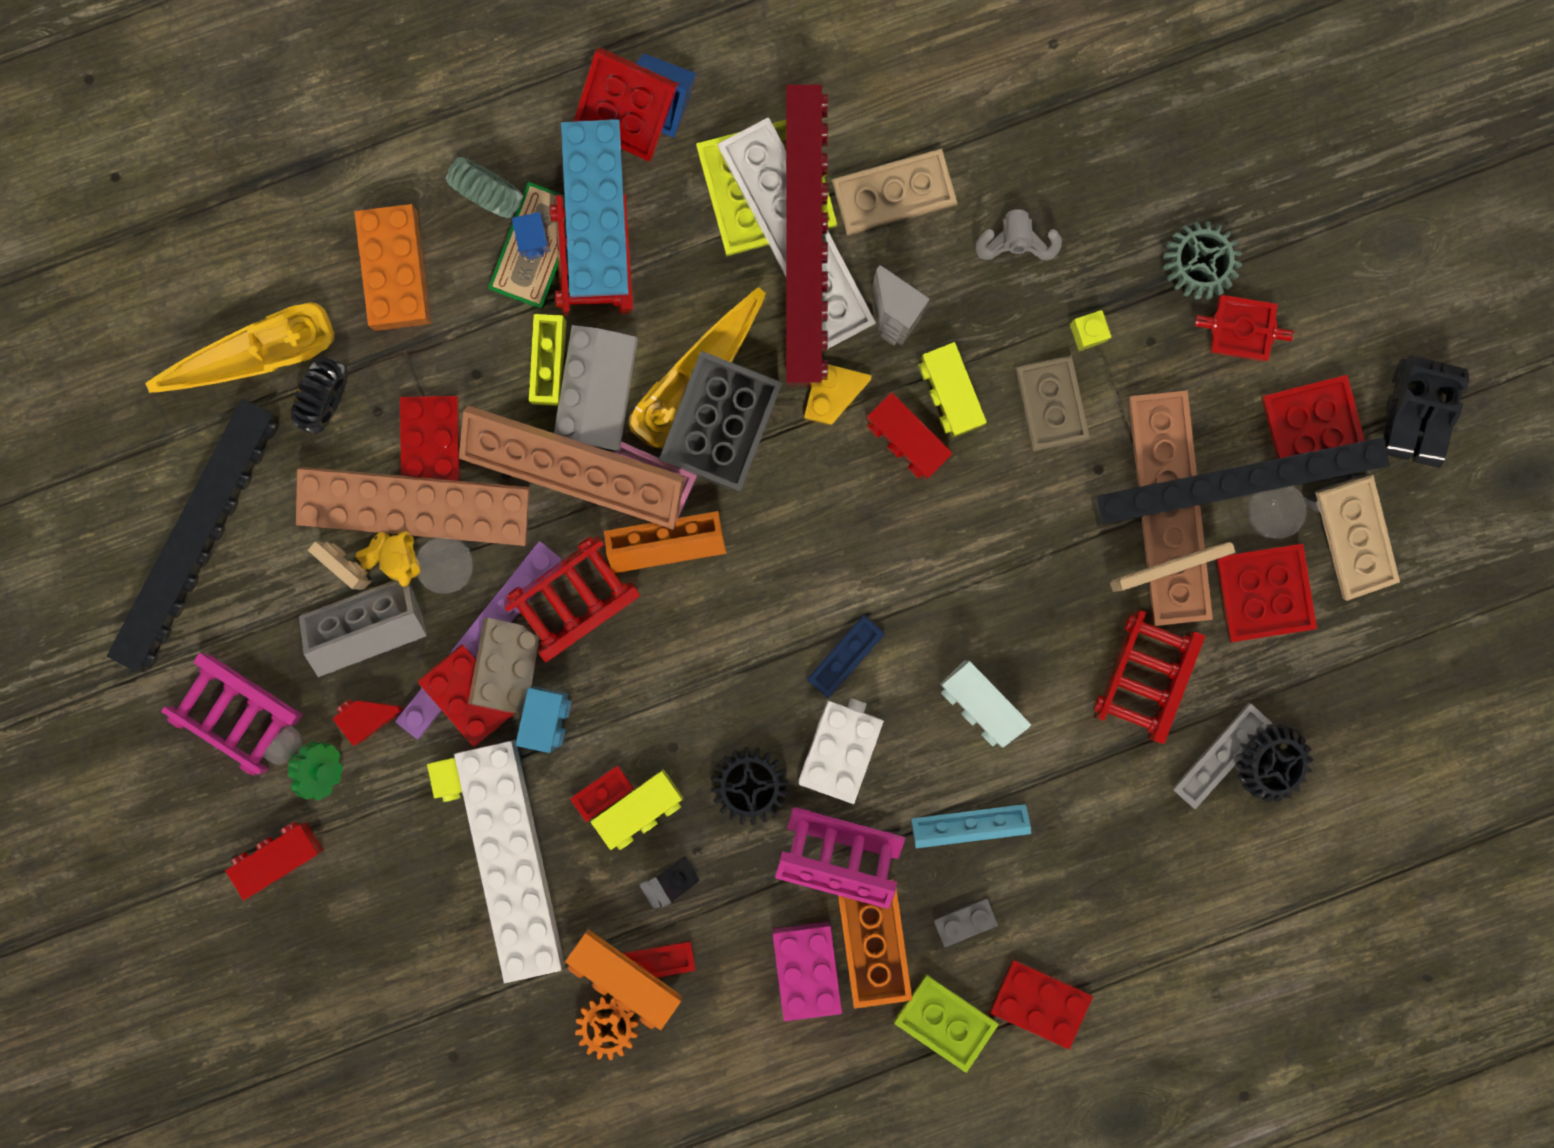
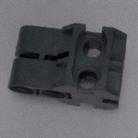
M1410 355L1407 359L1400 360L1392 380L1393 383H1396L1393 395L1388 396L1386 405L1388 419L1383 436L1388 456L1404 460H1410L1412 457L1413 462L1440 468L1447 455L1453 426H1455L1462 412L1464 403L1459 401L1462 390L1468 387L1469 372L1466 368ZM1410 382L1416 384L1418 388L1417 396H1414L1408 390ZM1438 389L1446 395L1444 403L1440 402L1437 398Z

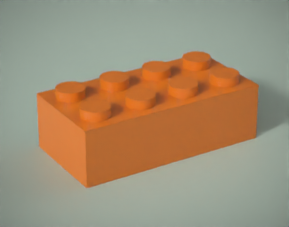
M412 204L354 211L368 326L374 331L432 324L417 209Z
M897 888L889 909L838 895L854 1009L912 1001Z

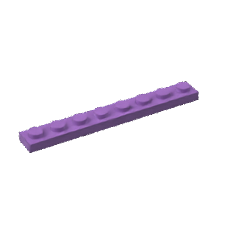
M539 541L450 653L461 644H464L470 653L477 658L484 618L488 617L513 623L521 612L517 607L507 612L504 608V601L507 600L505 596L516 587L524 588L563 559ZM534 595L526 599V601L529 603ZM421 688L395 722L418 740L442 710L425 690Z

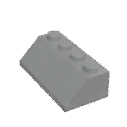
M879 265L871 288L878 330L882 332L881 337L894 346L896 343L902 346L921 319L930 299Z
M572 325L554 434L600 449L620 451L638 342L637 337L599 328Z
M396 580L299 616L303 653L318 677L427 636L423 616L411 584L409 583L408 586L402 587Z

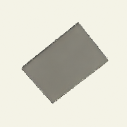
M1072 355L1014 368L1033 452L1090 440Z

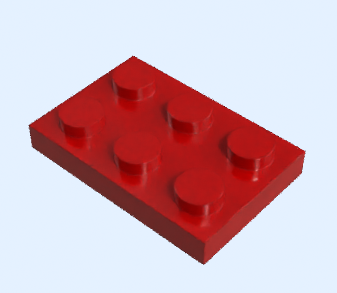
M458 396L400 397L401 476L460 481Z
M461 644L418 679L417 682L468 742L475 747L515 713L468 704L476 658L464 644Z
M1012 959L989 1012L1070 1050L1093 996Z

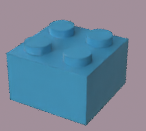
M536 686L528 688L515 746L551 753L557 750L559 746H562L566 729L561 728L563 719L569 717L572 701L567 700L569 693Z

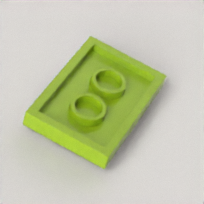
M928 974L924 975L912 993V1001L906 1002L893 1021L895 1025L966 1073L999 1025L998 1022Z

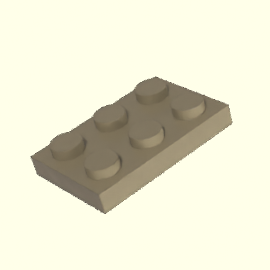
M488 617L484 618L468 704L522 715L527 690L532 684L540 640L532 627Z

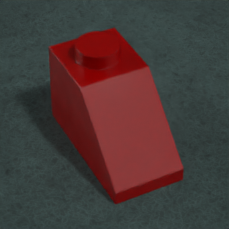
M350 699L336 709L339 714L332 719L352 746H356L405 709L402 705L366 700L352 702Z

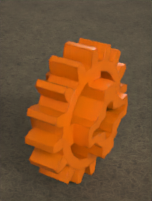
M605 995L601 996L600 1003H597L592 998L589 1002L590 1009L585 1006L582 1007L581 1012L585 1017H577L576 1023L582 1025V1027L576 1029L575 1035H583L579 1045L587 1044L589 1046L587 1050L588 1055L596 1051L597 1059L600 1060L603 1054H607L609 1060H613L614 1052H617L622 1057L625 1053L624 1046L630 1049L633 1047V1042L629 1038H637L638 1032L632 1028L638 1026L639 1020H631V1017L635 1014L633 1010L630 1012L623 1010L615 1003L616 998L613 997L611 1001H607ZM612 1009V1012L602 1014L598 1010ZM621 1017L624 1018L626 1023V1033L620 1027ZM588 1022L594 1027L595 1035L593 1038L588 1031ZM610 1022L612 1024L611 1030H608L606 1033L603 1032V1025ZM612 1041L615 1043V1045L611 1046L602 1045L603 1042Z

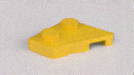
M828 364L827 380H822V387L811 388L804 419L832 426L870 382L872 375Z

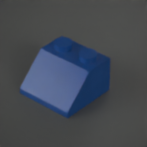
M643 53L636 64L679 83L662 131L663 134L674 138L690 100L697 73Z

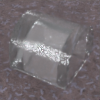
M287 726L274 738L264 751L263 757L273 764H284L301 748L302 737L293 726Z

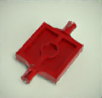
M1220 295L1214 316L1196 315L1194 327L1211 329L1210 353L1262 362L1269 361L1271 346L1275 339L1292 342L1294 337L1292 336L1294 335V330L1277 328L1276 313L1278 304Z

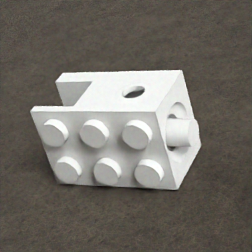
M850 698L846 707L827 700L798 780L799 785L854 804L884 721L864 713L867 705L864 702Z

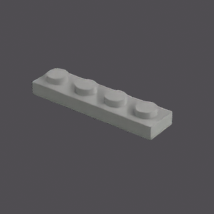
M1248 703L1176 783L1172 790L1192 808L1196 809L1239 761L1235 754L1243 752L1244 749H1242L1240 743L1247 744L1249 742L1247 734L1256 736V727L1265 729L1266 725H1270L1272 722L1252 704Z

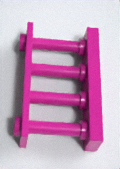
M199 653L193 662L200 667L198 670L200 674L178 708L168 706L164 707L161 712L168 716L167 721L180 729L184 726L241 763L239 767L246 773L253 776L266 773L269 768L260 763L261 759L281 728L287 725H297L303 714L209 653ZM216 677L224 683V690L203 723L200 724L187 714L210 679L214 680ZM240 693L248 698L247 703L249 705L225 740L211 730L234 695L238 696ZM265 709L273 714L271 717L273 721L251 755H248L237 748L236 745L257 712Z
M793 807L787 826L788 830L796 831L791 853L782 851L775 878L889 909L897 882L887 880L891 858H899L905 837ZM807 835L824 839L819 861L802 857ZM835 842L852 847L847 869L830 864ZM863 850L880 854L876 876L859 872Z

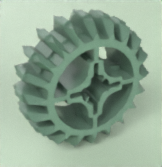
M464 157L456 158L455 162L449 167L445 178L447 183L454 190L468 198V200L505 218H511L514 212H517L523 195L519 189L515 188L507 180Z
M1210 221L1205 222L1202 228L1199 222H1194L1192 230L1185 225L1181 229L1182 234L1176 232L1172 236L1175 242L1169 241L1166 245L1167 249L1171 252H1166L1163 255V259L1171 261V263L1165 264L1163 268L1165 271L1172 270L1173 273L1167 277V280L1172 281L1176 278L1178 283L1174 286L1175 290L1184 286V296L1187 297L1194 291V299L1199 300L1202 293H1204L1206 299H1211L1213 292L1220 296L1224 293L1223 287L1229 289L1233 286L1230 279L1236 280L1239 277V274L1234 269L1242 267V263L1234 259L1240 257L1242 252L1239 250L1233 251V247L1238 244L1237 240L1231 242L1227 240L1231 235V231H1227L1222 235L1220 234L1222 226L1219 224L1211 230ZM1197 239L1210 241L1217 247L1213 249L1207 248L1201 241L1198 242ZM1187 243L1190 248L1188 250L1190 261L1182 266L1181 253L1184 245ZM1213 255L1209 260H1207L1208 262L1206 264L1198 263L1195 266H1192L1199 257L1207 258ZM1222 255L1224 266L1218 278L1215 273L1217 271L1215 260ZM1198 273L1202 276L1203 280L1207 279L1208 282L1196 281L1188 276V274Z

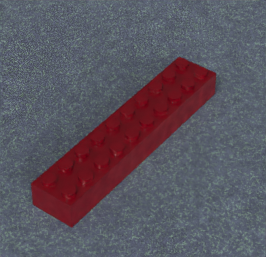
M786 85L787 387H822V380H827L828 360H822V351H827L828 331H822V322H827L828 301H822V293H827L828 271H822V264H827L828 242H822V235L828 234V212H822V205H828V183H822V176H828V153H822V147H828V123H822V118H828V94H822V85Z

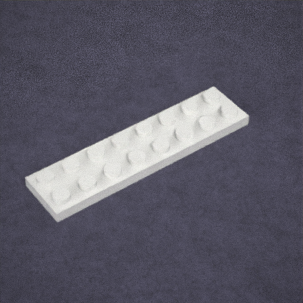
M768 117L720 142L717 146L786 276V150ZM828 232L827 235H822V242H828L827 264H822V271H828L827 293H822V301H828L827 322H822V331H828L827 349L876 324Z

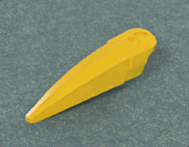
M757 287L714 324L641 399L629 416L628 424L631 432L651 448L661 449L664 447L700 351L729 362L733 361L765 298L766 293L761 288Z
M308 302L291 306L266 316V319L248 325L200 349L161 372L145 384L149 393L216 384L272 372L282 366L310 360L329 348L334 341V330L325 309L319 304Z

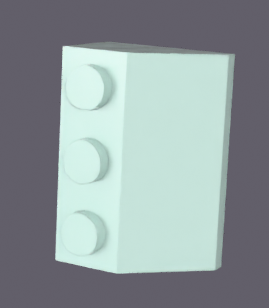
M964 660L940 683L944 688L941 694L952 705L957 702L964 709L961 715L972 726L976 723L984 730L981 735L993 747L996 744L1002 748L1031 726L1022 714L970 661Z

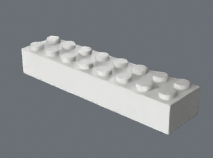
M516 740L454 754L504 983L562 971L565 966L517 746H515Z

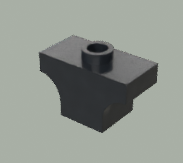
M684 856L653 874L639 885L655 910L660 906L664 907L672 903L700 880L688 859Z

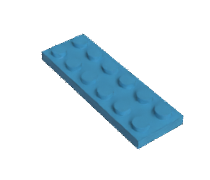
M618 119L561 122L570 297L629 295L620 121Z

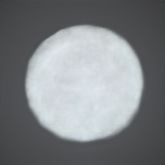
M1292 486L1253 494L1249 500L1247 510L1249 521L1258 533L1264 537L1280 539L1287 538L1299 531L1305 522L1307 507L1301 492Z
M437 537L429 540L420 548L416 557L421 567V573L417 575L419 581L433 592L451 594L461 590L472 576L474 560L470 550L461 541L451 537Z

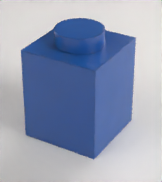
M540 212L512 218L518 251L522 257L527 256L528 260L544 257L545 252H550L544 218Z

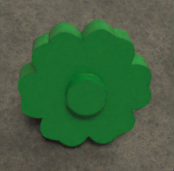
M311 741L307 745L302 746L299 753L293 755L288 763V776L293 779L291 790L296 792L298 797L306 800L312 798L320 801L324 797L329 796L332 792V785L338 784L341 779L340 774L342 773L343 766L338 763L340 752L333 745L325 742L320 744Z

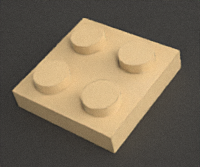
M315 541L308 549L314 557L351 589L364 590L371 581L366 577L368 572L357 562L347 561L344 558L346 555L345 551L335 543Z

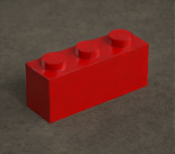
M892 392L866 418L869 422L866 426L869 431L877 438L882 435L889 442L887 446L889 451L898 459L902 456L909 463L907 466L908 470L918 479L923 477L927 480L953 454Z
M294 821L280 830L282 836L274 841L270 836L255 845L258 851L250 856L244 852L231 860L233 866L225 870L243 901L324 852L307 822L297 825Z

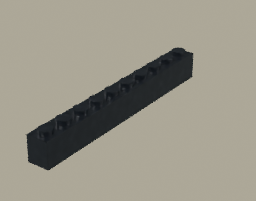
M241 399L106 657L135 672H147L148 669H152L158 659L156 652L161 643L164 644L170 637L172 632L170 626L174 618H178L185 608L183 601L187 593H191L196 587L199 580L197 574L200 568L205 567L212 556L211 547L215 541H219L225 531L224 523L228 515L231 516L238 507L239 501L237 498L241 490H245L251 482L252 475L250 473L254 465H258L265 455L266 450L264 446L267 440L272 439L279 428L277 423L278 416Z
M1382 437L1092 497L1091 500L1096 524L1101 526L1390 466L1385 440Z

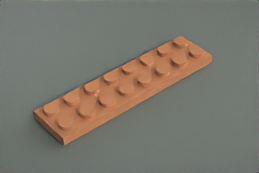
M1188 390L1130 396L1128 399L1138 487L1196 476ZM1200 505L1141 517L1147 568L1205 549ZM1207 563L1148 582L1153 626L1213 620Z
M467 406L464 409L459 459L674 529L676 526L685 476L471 406Z
M299 467L297 469L296 525L378 533L385 532L389 534H399L400 532L407 531L411 536L525 546L527 544L530 487Z

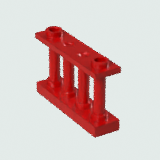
M624 194L629 295L570 297V293H568L567 276H569L568 264H566L565 248L567 247V236L564 233L566 212L565 207H563L562 195H556L554 204H550V222H555L560 287V290L555 291L556 308H561V316H567L570 311L569 305L613 303V306H618V314H627L633 310L626 194Z
M599 535L594 539L592 536L587 537L577 545L579 549L524 588L516 587L505 596L507 598L504 601L506 611L509 612L517 607L541 639L538 653L545 663L641 596L632 581L628 584L620 582L599 553L598 549L604 545ZM586 557H589L612 589V595L604 601L596 598L574 568L576 564ZM563 573L588 605V612L581 617L574 616L550 584ZM541 590L564 621V629L557 634L549 632L526 601V599Z
M1139 610L1135 611L1134 615L1130 614L1125 623L1124 630L1128 632L1103 696L1099 695L1095 701L1093 711L1096 712L1094 718L1105 721L1107 713L1147 728V732L1150 733L1148 739L1165 744L1206 636L1197 632H1189L1188 636L1184 635L1181 637L1143 622L1146 612ZM1138 632L1177 647L1178 651L1181 652L1178 662L1171 664L1132 649ZM1128 659L1167 674L1168 678L1171 679L1167 690L1163 689L1161 691L1122 676ZM1117 687L1157 701V705L1160 706L1157 716L1150 718L1112 703Z

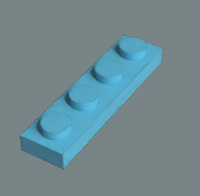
M1026 804L911 819L915 848L1031 834Z

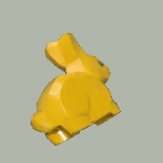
M407 531L393 536L380 532L371 540L369 547L357 552L355 555L365 570H370L379 561L380 570L391 579L398 581L402 587L408 586L411 578L421 573V567L415 557L413 548L414 539Z

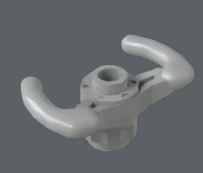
M1012 210L1006 214V219H1003V231L986 246L994 238V231L987 229L979 236L975 247L978 257L984 260H991L1005 251H1011L1014 254H1022L1028 251L1038 256L1041 260H1050L1059 253L1062 239L1058 231L1055 229L1050 230L1048 238L1051 241V245L1047 247L1032 231V219L1029 218L1028 213L1024 210Z

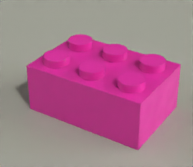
M830 921L774 928L772 934L784 1021L842 1014Z

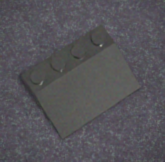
M700 351L659 460L727 489L740 492L782 382Z

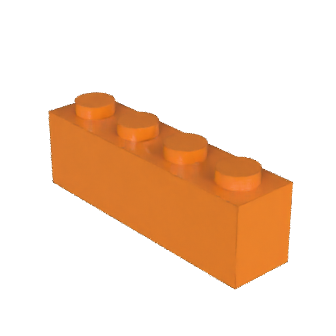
M719 511L678 518L674 529L656 523H647L604 531L606 554L614 573L726 554Z
M587 929L565 961L569 965L568 970L579 978L585 976L593 982L592 987L603 995L607 993L617 999L615 1003L627 1012L633 1010L641 1016L639 1020L650 1029L656 1027L662 1030L682 1001V995L589 929Z

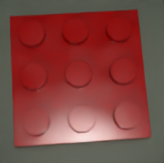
M599 47L594 53L573 122L619 119L621 149L650 162L654 157L679 83Z
M1348 375L1261 397L1277 459L1365 441Z
M1303 544L1227 555L1216 559L1229 642L1317 629Z

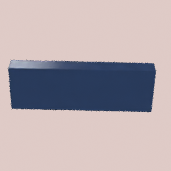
M863 615L807 680L829 698L885 633Z

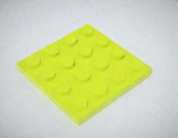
M786 120L772 123L786 150ZM738 133L696 144L726 256L769 245L717 146L720 142ZM822 176V183H826L824 176ZM828 193V205H822V212H828L829 229L837 227V222Z

